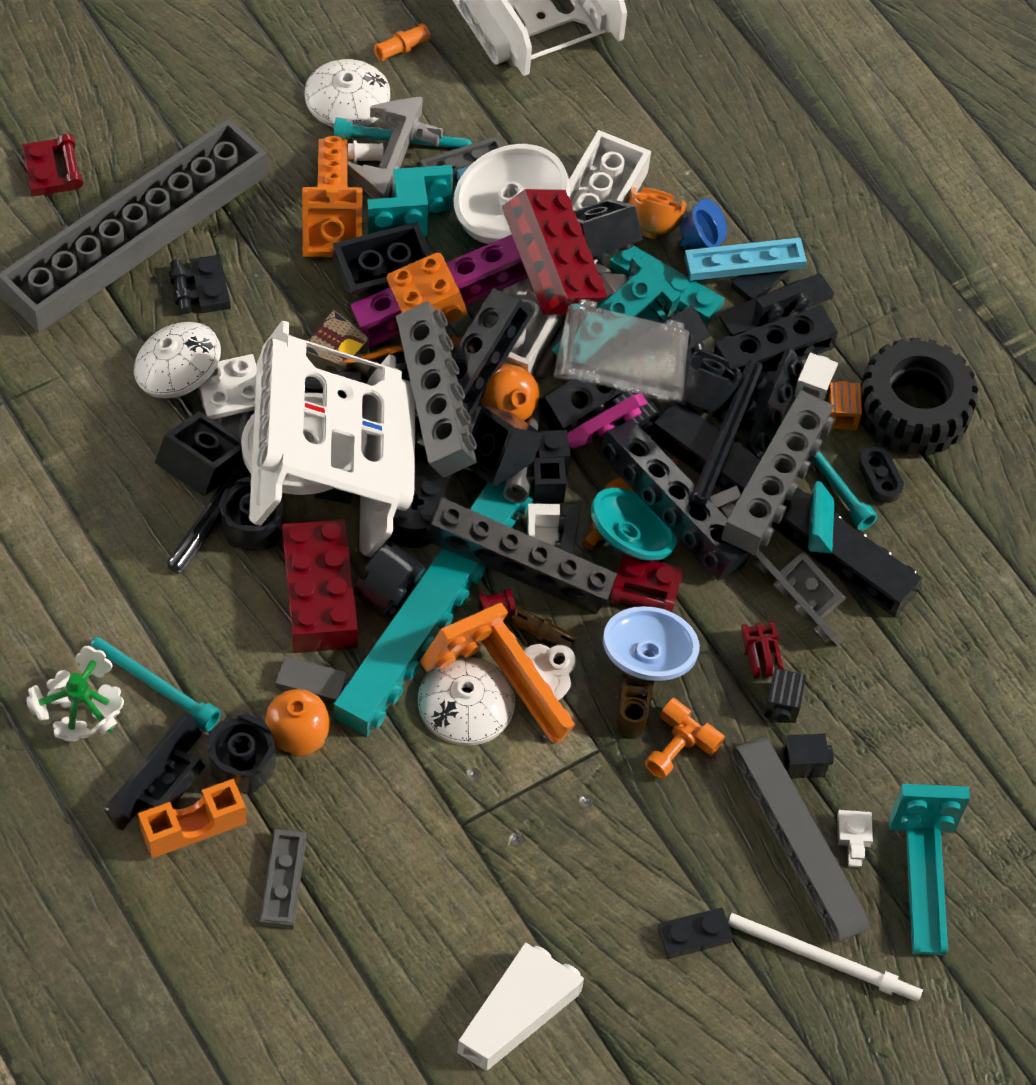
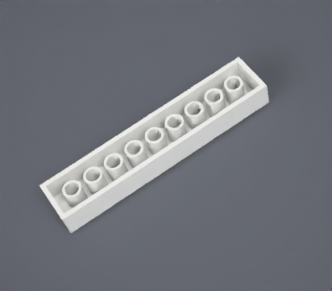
M598 130L569 179V198L573 210L609 198L627 203L630 190L636 187L637 192L648 174L651 151ZM528 278L503 290L507 294L520 298L534 313L504 363L520 366L532 375L567 314L543 315Z

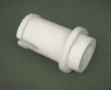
M354 140L353 143H348L347 159L348 161H353L354 164H357V161L381 162L383 158V143H357V140Z

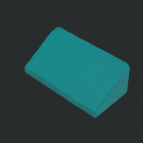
M816 481L810 497L808 549L813 552L831 553L833 547L834 499L822 482Z

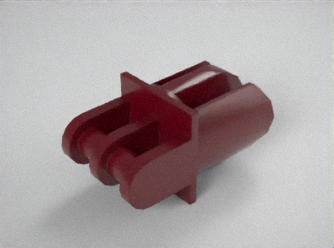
M769 621L768 625H761L758 622L755 623V626L751 627L742 624L741 634L745 647L744 655L749 657L753 678H760V668L764 678L772 677L773 666L774 668L784 670L778 646L780 635L777 634L774 621Z

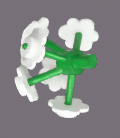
M84 646L75 657V660L80 664L79 668L83 673L82 675L79 673L70 675L66 670L56 673L55 679H50L47 682V688L50 690L47 697L42 696L37 685L28 689L30 696L26 699L27 706L32 715L37 714L40 721L49 719L46 708L48 703L53 705L60 703L63 708L70 707L69 717H64L62 721L53 723L55 737L69 742L78 741L80 738H88L98 731L101 735L106 732H112L113 727L117 724L114 718L120 713L119 710L124 705V700L120 696L121 690L116 686L102 685L98 693L89 688L87 679L90 675L94 674L96 677L101 678L112 669V663L106 659V654L102 650H95L90 646ZM85 703L92 712L93 717L99 721L92 730L87 728L86 722L77 721L78 704Z

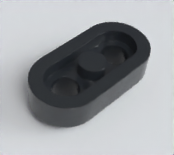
M870 446L864 449L859 459V469L873 496L883 503L897 501L902 494L904 482L890 454L879 446ZM870 464H876L878 467H872Z

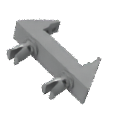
M422 97L394 100L374 104L370 107V117L382 119L386 124L396 127L395 131L393 130L379 168L365 164L360 166L348 161L347 169L349 175L372 199L389 197L391 189H393V169H400L411 140L415 138L435 146L439 145V138L441 139L443 128L419 122L422 113Z

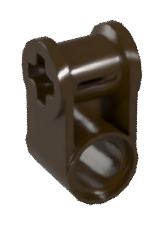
M622 674L617 718V730L622 736L635 739L644 733L652 701L654 681L628 678L627 674ZM628 716L636 717L637 720H631Z

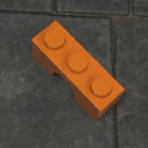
M234 779L203 789L201 799L187 808L173 809L171 803L168 802L138 813L140 831L152 859L247 824L246 807Z

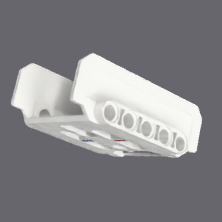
M452 0L491 61L495 65L508 61L510 66L518 67L523 76L530 73L532 59L606 32H611L617 41L624 39L627 18L624 0H570L575 9L569 14L559 12L551 0ZM514 9L517 11V13L519 14V16L521 17V19H522L523 22L525 23V26H524V24L522 23V21L520 20V18L518 17V15L516 14V12L514 11ZM538 13H544L546 17L544 19H539L536 15ZM571 21L586 24L592 32L591 34L531 55L532 45L529 37Z
M283 320L280 322L263 345L257 362L250 521L256 525H262L281 501L284 480L289 475L360 495L359 551L365 556L372 557L391 536L396 509L406 511L412 503L415 467V399L411 382L401 379L402 371L395 368V356L389 354L381 364L293 337L289 334V322ZM306 346L373 366L377 369L371 375L367 384L315 368L306 357ZM306 377H315L321 382L323 386L322 406L304 401ZM338 390L344 391L347 397H339ZM304 414L322 419L320 444H312L305 439L303 435ZM361 432L367 433L368 448L366 457L361 452ZM332 434L352 440L351 472L331 466Z

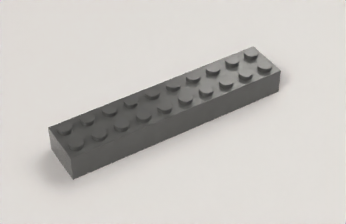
M228 118L0 273L1 297L40 333L268 175L267 153Z

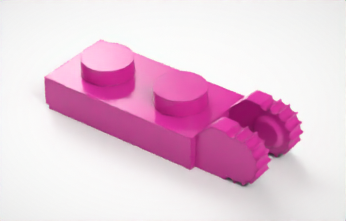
M640 393L627 398L573 429V431H570L568 433L569 447L576 449L577 447L586 446V444L593 442L596 432H598L599 436H602L608 430L615 428L614 422L624 418L625 422L640 415L642 413L640 407L647 404L643 394Z

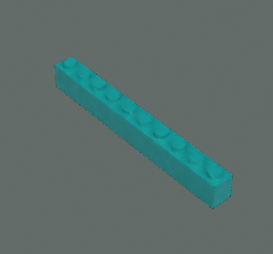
M506 481L498 486L488 483L470 510L515 529L517 525L516 520L519 515H525L528 512V504H532L533 499L530 498L531 484H529L530 489L526 501L512 503L506 500L503 495ZM444 548L440 551L335 701V720L368 737L373 728L378 729L382 725L387 714L386 709L390 703H397L404 689L402 686L407 679L412 680L420 667L419 661L439 631L451 624L453 619L452 613L457 606L461 608L465 604L471 585L473 583L478 584L482 579L486 569L484 565Z

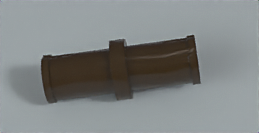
M521 607L518 608L517 615H514L511 626H515L535 636V640L540 643L545 641L553 646L564 645L571 649V645L573 646L577 638L576 634H572L552 624L551 619L546 617L544 620Z

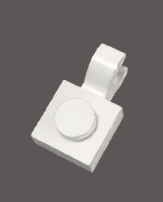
M838 811V846H848V867L861 868L862 860L865 859V847L871 848L873 842L872 812Z

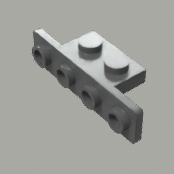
M758 549L756 553L757 559L753 561L755 565L765 575L771 572L775 576L777 581L774 583V586L785 598L790 594L798 603L793 607L805 620L812 617L818 624L814 628L818 635L826 643L830 640L837 645L843 642L823 620L846 599L804 551L779 572Z

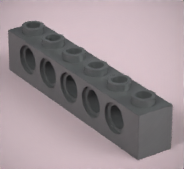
M426 301L397 315L396 319L428 462L444 478L477 463L474 453L477 445L468 428L471 420L463 406L462 400L465 398V394L456 377L459 374V369L451 355L453 344L445 330V326L448 325L447 319L441 309L436 310L429 301Z
M800 390L728 517L721 540L753 555H756L761 544L764 546L768 545L774 529L771 528L773 522L780 523L786 510V506L783 505L786 499L792 501L799 486L795 482L798 477L804 479L811 464L808 461L810 455L813 457L817 456L823 440H820L821 435L827 436L833 426L835 419L830 417L834 407L833 404Z

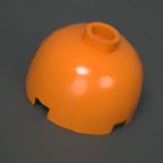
M633 187L630 190L627 201L628 204L635 205L642 236L656 239L657 235H667L673 232L680 225L684 217L687 203L681 199L680 204L673 201L674 195L646 187L642 188L641 193L636 192V187Z
M504 363L489 380L484 396L480 401V407L484 405L509 411L525 421L532 416L538 406L540 397L538 384L533 375L522 367Z
M288 690L275 697L268 706L265 723L271 730L276 750L280 751L281 749L285 752H290V756L299 757L315 752L325 743V738L330 730V718L328 709L319 696L307 690Z

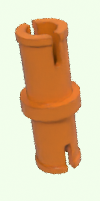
M423 23L405 32L398 31L392 38L374 45L375 55L379 60L385 61L387 58L400 52L405 54L411 50V47L430 40V32Z

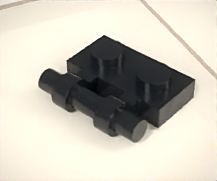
M220 254L190 259L191 269L183 268L182 262L179 259L170 262L171 270L169 271L171 283L175 286L174 301L179 306L181 314L190 313L192 311L191 305L199 304L201 313L231 309ZM195 283L196 290L190 291L187 289L186 284Z

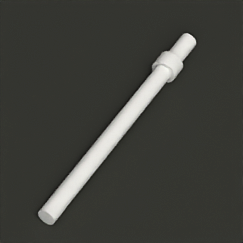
M734 913L731 914L728 921L729 926L879 986V991L892 995V992L916 1002L920 1000L923 989L898 980L899 976L887 971L885 974Z

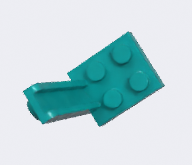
M641 250L631 258L628 270L629 281L552 349L572 373L653 301L661 307L667 317L677 309L681 293L678 290L675 291L664 279L665 276L658 268L654 269L644 258L645 254Z
M902 784L890 813L889 830L906 831L912 954L945 956L947 954L948 939L941 832L955 833L970 800L969 787Z

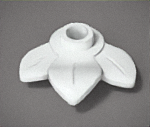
M542 644L531 645L523 650L527 657L533 661L535 668L544 681L550 685L558 701L563 698L571 687L569 674L576 666L574 652L564 645H556L549 648ZM557 656H564L565 661L562 664L557 665L554 663Z

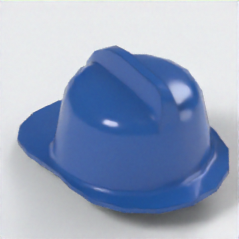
M707 198L699 201L692 211L681 220L680 231L682 238L679 245H688L691 249L718 247L727 236V224L721 209L715 202Z

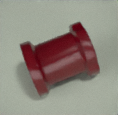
M510 588L504 589V592L490 596L478 595L479 611L502 603L510 617L516 615L515 602Z

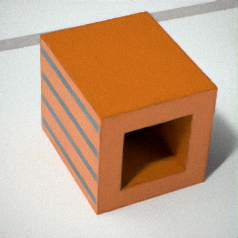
M847 381L830 382L826 402L834 405L830 417L835 420L831 429L857 430L862 415L860 383H850Z

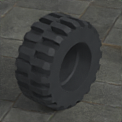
M910 338V341L907 342L904 339L894 341L892 346L890 344L883 346L879 349L878 353L873 354L870 358L860 385L862 407L860 419L865 421L864 427L870 434L874 432L876 434L875 439L882 445L887 443L890 445L889 449L896 452L898 450L906 451V455L916 456L917 452H922L923 456L933 455L936 449L938 452L949 449L950 444H956L962 438L963 433H966L978 400V382L974 379L975 373L971 366H965L966 360L959 353L955 355L952 352L953 348L946 344L944 347L936 344V340L928 339V342L921 341V338ZM909 384L922 386L932 391L940 399L942 405L931 409L912 407L901 401L894 393L893 388Z

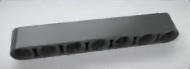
M761 736L734 747L733 756L738 769L833 940L839 943L869 929V921L861 903L768 738Z

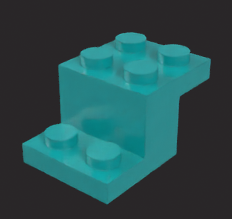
M452 165L393 169L392 198L367 200V234L418 221L423 236L427 240L428 212L438 213L451 210L453 188Z

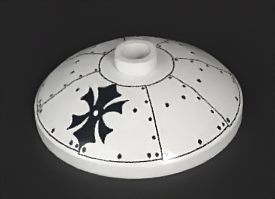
M341 59L320 66L310 75L305 86V101L313 116L326 125L334 127L335 118L339 117L347 118V121L353 122V125L367 126L379 119L370 117L371 105L389 102L390 87L385 76L374 66L359 60Z
M181 322L166 326L153 334L141 347L134 363L135 379L140 388L153 397L174 398L185 395L202 385L216 369L221 354L220 342L215 333L208 326L201 323Z
M459 657L445 669L440 670L437 667L429 671L424 677L418 693V709L424 724L440 739L456 745H478L494 739L506 729L512 719L515 708L513 687L501 669L489 661L476 657ZM471 688L473 691L470 693H465L462 691V689Z

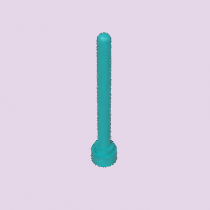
M335 118L334 136L340 137L342 140L351 139L352 136L389 141L393 133L391 129L353 125V122H348L347 118ZM442 136L441 139L439 138V145L436 147L457 149L470 145L472 142L467 138ZM415 138L410 141L411 144L435 146Z
M820 451L816 457L810 455V460L850 509V520L854 526L861 531L869 528L878 518L874 509L870 505L858 501Z
M95 637L91 640L92 648L102 650L109 660L192 714V718L198 727L205 732L212 730L221 717V710L211 703H197L102 638Z

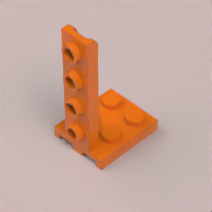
M337 136L319 139L317 187H302L303 257H333V243L362 236V188L347 187V139L342 140Z
M502 603L455 622L439 631L420 661L426 672L437 667L440 670L445 669L453 664L457 658L462 656L469 658L485 646L549 740L553 743H559L564 740L575 724L568 711L562 707L553 694L550 685L541 677L533 661L527 657L520 647L515 635L504 624L503 620L508 611Z

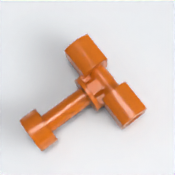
M673 697L663 708L660 718L673 727L672 733L674 738L662 752L653 751L645 760V766L654 776L665 779L674 768L671 761L684 746L693 747L695 744L712 756L722 745L725 736L708 723L701 726L690 717L691 710Z

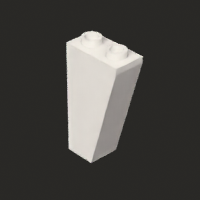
M525 943L459 1039L457 1053L485 1071L489 1070L578 997L582 991L584 978L573 966L569 964L562 965L552 959L549 952L542 947H532Z

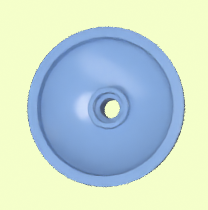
M633 607L617 613L607 623L603 635L604 649L610 660L624 672L644 680L663 681L680 677L694 666L699 653V640L693 628L678 615L656 607Z

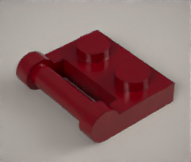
M62 134L57 139L22 144L32 197L77 190L83 186V178L78 173L74 154L76 144L73 135ZM62 152L67 175L59 178L54 154Z
M623 553L609 603L619 605V602L637 607H656L673 612L684 568L653 560H640ZM623 588L636 590L639 592L659 596L666 599L665 601H663L660 599L623 590Z

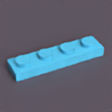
M801 238L685 250L684 256L690 281L803 269L806 267L807 262Z

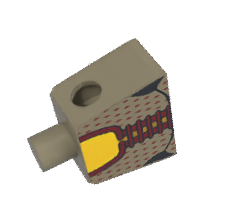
M334 310L307 340L356 357L369 353L368 337ZM306 346V357L315 368L323 371H357L369 378L376 369V367L360 362L344 363V360H347V358Z

